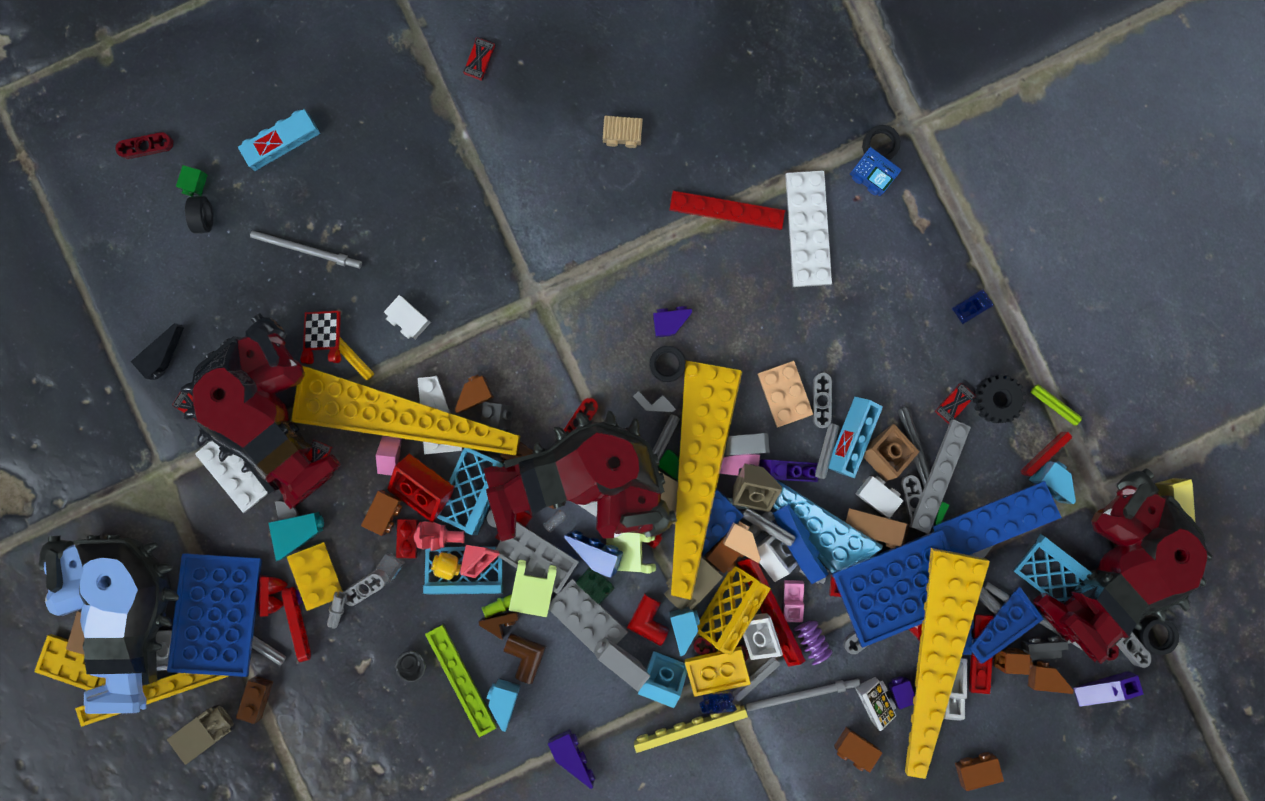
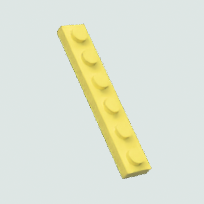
M739 704L733 705L727 711H715L706 718L700 716L692 719V722L687 724L684 722L675 724L672 729L666 730V728H662L650 736L648 734L640 735L637 737V740H634L636 753L747 718L745 707Z

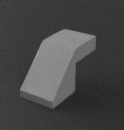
M639 391L633 396L645 411L674 412L676 410L663 395L652 405Z

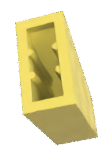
M1172 478L1155 483L1159 489V495L1172 496L1195 522L1193 483L1191 479Z

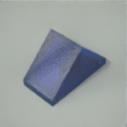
M984 289L960 302L952 310L961 323L964 324L991 308L994 304Z

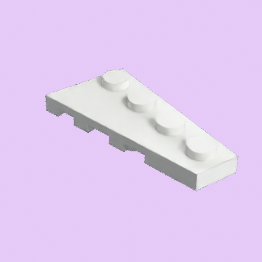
M438 376L418 378L420 404L450 413ZM423 442L424 454L463 451V447Z

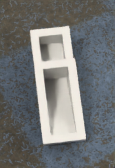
M961 658L943 719L958 721L965 719L967 659Z

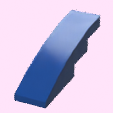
M787 504L774 511L773 515L778 526L796 537L794 543L788 547L810 583L813 584L827 577L828 571L817 558L820 553L809 540L810 532L790 505Z

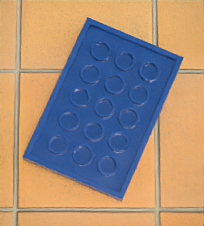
M937 530L902 546L895 547L832 573L862 648L922 624L925 616L924 603L927 599L926 586L929 582L930 574L928 569L931 548L951 552L943 530Z
M182 554L177 589L179 600L175 604L167 672L249 676L262 559Z

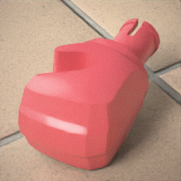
M425 521L418 524L413 537L417 548H430L431 551L445 548L447 542L464 543L465 531H447L446 525Z

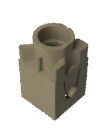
M701 555L692 600L671 595L672 577L666 582L669 589L664 595L681 611L686 606L692 610L723 576L710 561Z
M219 705L215 708L213 706L169 737L167 741L186 765L231 732L230 728L234 723L223 707Z

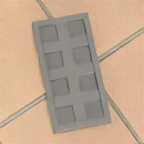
M517 521L516 537L502 542L500 540L495 548L500 553L498 557L517 568L519 560H525L526 568L524 573L526 575L547 578L549 566H556L557 572L552 591L559 594L579 560Z
M573 578L550 601L548 610L593 653L596 645L605 637L617 644L628 633Z

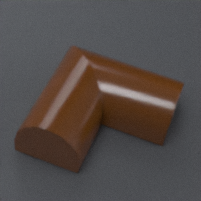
M510 633L503 652L521 658L515 678L521 682L533 684L547 646Z

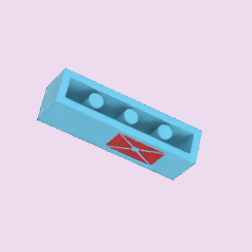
M305 109L297 110L292 113L291 117L277 121L275 126L270 129L260 131L258 136L244 140L242 145L238 146V149L248 166L256 171L321 133Z
M854 397L834 447L828 469L855 478L883 406L868 399Z

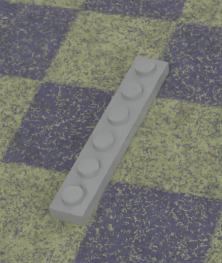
M954 419L950 421L909 527L926 534L930 533L970 431V426Z

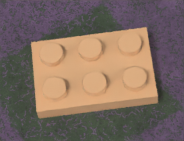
M794 361L757 374L777 428L813 415Z

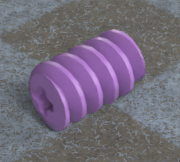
M808 621L794 628L795 631L801 630V633L797 635L798 638H805L801 644H808L804 649L805 652H812L808 658H815L811 663L812 665L825 661L832 654V650L827 649L829 646L828 642H823L825 636L820 635L822 632L821 628H816L818 626L817 621Z

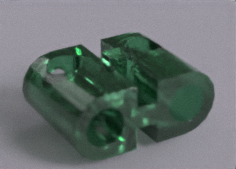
M590 567L575 582L599 605L615 589L608 579L600 573L593 571Z

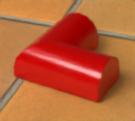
M644 593L626 627L659 646H662L669 632L668 627L653 620L661 602Z

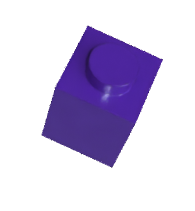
M895 677L892 679V682L887 683L894 704L899 710L914 705L913 698L915 694L910 681L906 677Z

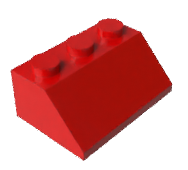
M408 454L395 465L387 490L433 523L450 500L455 487L436 474L435 471L421 463L420 460Z

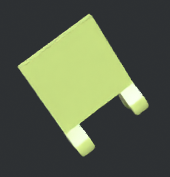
M627 532L614 539L606 538V545H614L623 552L617 571L649 574L655 572L656 564H643L642 542L654 541L655 536L646 537L644 533Z
M519 560L509 611L547 617L557 567L554 565L549 566L547 578L525 575L526 561Z

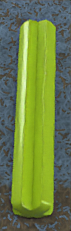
M1035 385L1032 388L1031 393L1071 424L1078 425L1082 420L1080 415L1042 386Z

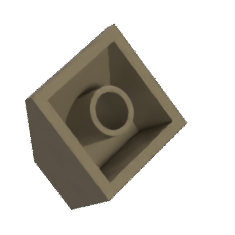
M744 463L733 485V505L770 512L782 491V486L763 467Z

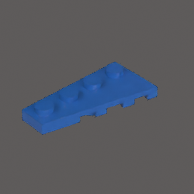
M1017 587L969 646V649L980 664H983L1044 620V618L1023 590Z

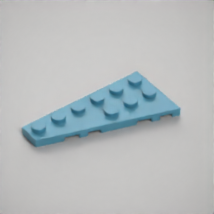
M776 480L782 486V491L773 507L778 510L787 504L790 505L810 532L809 540L820 553L818 558L831 573L868 559L882 549L883 546Z

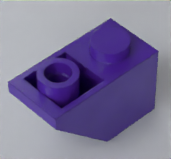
M687 306L676 307V311H668V308L657 309V313H653L655 338L674 336L690 317L692 309H687Z

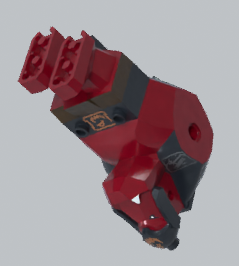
M259 313L251 319L253 324L245 331V337L233 336L221 343V347L206 355L205 360L195 368L192 382L185 384L181 388L182 393H191L193 396L192 408L188 409L183 416L186 420L194 418L197 421V425L200 428L197 444L200 447L207 441H213L221 450L219 453V460L221 462L233 454L242 458L244 466L241 471L243 473L251 471L268 494L280 490L285 504L292 509L327 482L341 464L333 454L312 463L306 457L313 446L305 442L303 436L298 432L300 429L296 423L289 421L286 405L276 396L278 392L301 384L305 377L303 366L293 359L285 347L286 341L284 339L287 337V334L275 320L263 317Z

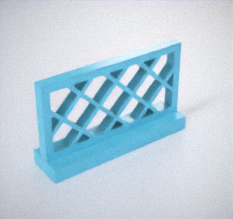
M464 448L449 480L451 485L458 488L460 498L455 500L450 498L445 505H450L453 515L445 517L439 514L437 518L464 530L470 535H478L490 508L486 489L489 487L481 463L489 461L493 463V466L505 467V464L473 449ZM469 452L474 454L476 462L467 466L465 458ZM478 465L481 475L472 478L468 468ZM465 470L469 480L459 483L458 473ZM482 477L484 486L476 491L473 481ZM470 482L473 492L464 496L461 485ZM474 495L476 504L474 507L468 508L465 498ZM462 500L465 510L456 513L453 503ZM464 513L467 514L469 520L466 526L459 523L457 516Z
M1040 534L1037 542L1013 570L1041 593H1047L1053 597L1052 589L1062 588L1063 597L1055 599L1064 601V603L1071 598L1067 597L1066 587L1077 586L1081 583L1079 578L1084 581L1088 579V574H1093L1042 534ZM1040 547L1044 550L1045 559L1035 560L1034 553ZM1058 561L1060 563V571L1050 572L1049 562ZM1046 562L1047 572L1036 573L1035 564ZM1032 564L1033 574L1024 575L1020 570L1024 565ZM1061 574L1062 584L1052 585L1051 575ZM1064 574H1075L1076 583L1066 584ZM1047 576L1048 586L1040 587L1037 584V577Z
M445 547L435 551H431L428 548L425 550V586H423V594H503V560L498 557L493 564L490 563L491 566L483 574L480 573L481 576L475 582H471L463 575L456 582H451L450 580H447L448 582H441L443 578H440L437 582H430V573L433 571L430 569V564L432 565L430 552L438 551L441 553V551H448L447 553L451 554L453 551H457L462 556L458 560L459 564L463 560L464 554L461 551H465V547ZM485 547V548H489V549L495 550L496 547ZM494 568L498 573V581H489L485 575ZM482 578H484V579L486 580V582H479V581H480Z

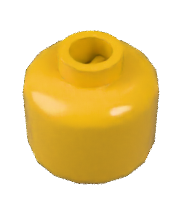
M445 552L435 555L431 565L434 576L446 580H451L454 575L458 576L461 564H458V557Z

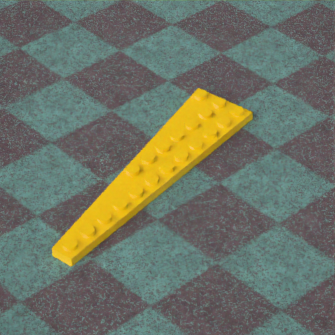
M686 361L676 506L677 522H675L671 587L672 596L692 600L741 380V370Z
M303 366L305 377L301 384L296 387L291 419L295 423L518 455L519 435Z
M931 548L928 569L930 573L929 582L926 586L927 599L924 603L925 616L922 621V635L920 637L915 681L916 694L913 698L914 711L911 715L912 728L909 733V746L905 767L907 776L926 779L990 561L985 558Z

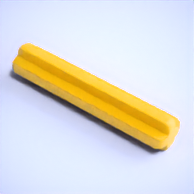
M340 337V353L365 380L371 379L374 372Z

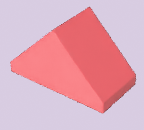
M466 545L460 569L461 575L476 578L500 554L499 551Z

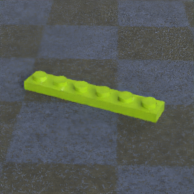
M444 624L427 632L425 635L478 737L496 729L497 726Z

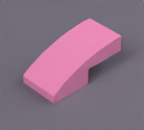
M784 580L783 615L787 622H803L804 581Z

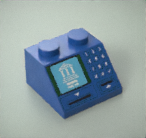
M870 147L851 171L850 175L856 183L865 185L871 194L881 196L901 172V169Z

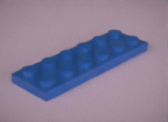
M1042 481L932 527L934 531L943 530L951 552L971 555L1062 517L1046 482Z

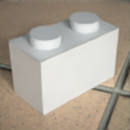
M400 295L384 311L388 316L386 319L394 326L398 324L402 328L400 332L408 339L410 337L417 339L431 323Z
M869 476L855 494L882 516L890 519L903 502L900 498L901 494L893 488L888 489L884 485L886 482L880 477L876 476L874 478Z

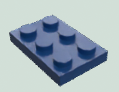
M717 488L703 546V556L729 531L733 522L737 523L744 517L743 513Z

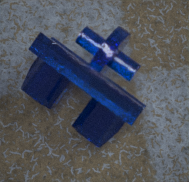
M728 690L703 695L704 700L700 702L703 714L734 712L737 710L732 702L734 697L731 691Z

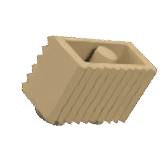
M604 116L603 143L612 147L618 146V144H625L628 148H636L637 145H641L642 118Z

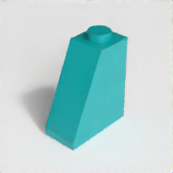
M319 512L268 523L276 561L287 558V556L323 531L324 520Z

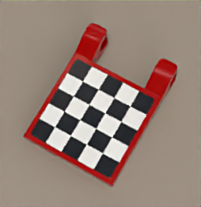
M341 311L305 313L304 343L300 358L302 363H314L312 350H330L328 361L333 363L341 362L339 350Z

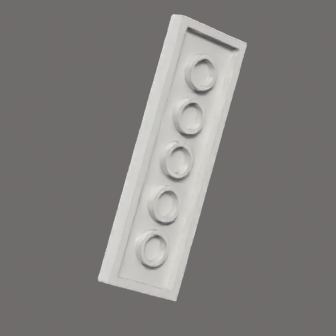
M824 171L786 173L793 287L831 285Z

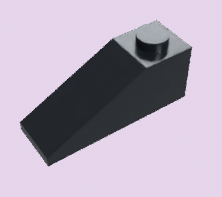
M174 323L131 361L145 379L156 380L164 374L163 371L168 368L184 327L182 325Z

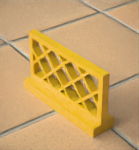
M735 565L726 575L702 615L700 625H697V633L713 644L716 649L731 656L771 588ZM739 572L740 580L733 582L735 573ZM752 581L751 587L746 591L745 583ZM740 585L741 593L735 595L734 587ZM729 589L730 597L723 599V593ZM742 598V602L736 608L735 600ZM730 602L731 610L725 612L724 604ZM719 606L720 614L713 616L714 608ZM732 614L730 622L726 625L725 616ZM720 618L721 627L715 628L714 620ZM709 622L710 630L703 632L702 628L705 623ZM722 631V635L717 642L715 633Z

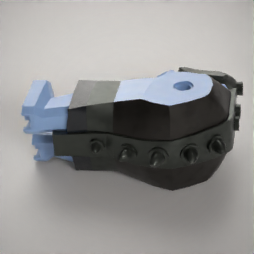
M87 535V539L74 541L61 540V536H48V542L42 546L39 556V567L41 571H45L47 578L46 588L48 593L45 599L46 606L49 612L56 616H64L81 610L80 623L85 638L83 651L86 674L106 678L105 685L84 692L86 714L138 713L140 709H146L147 699L143 693V685L157 681L156 651L162 649V645L156 642V634L159 627L172 625L171 619L166 617L165 613L169 600H179L178 594L170 590V581L166 575L167 572L172 570V565L160 564L153 556L152 552L158 547L156 542L143 545L137 539L120 538V535H107V539H100V535Z

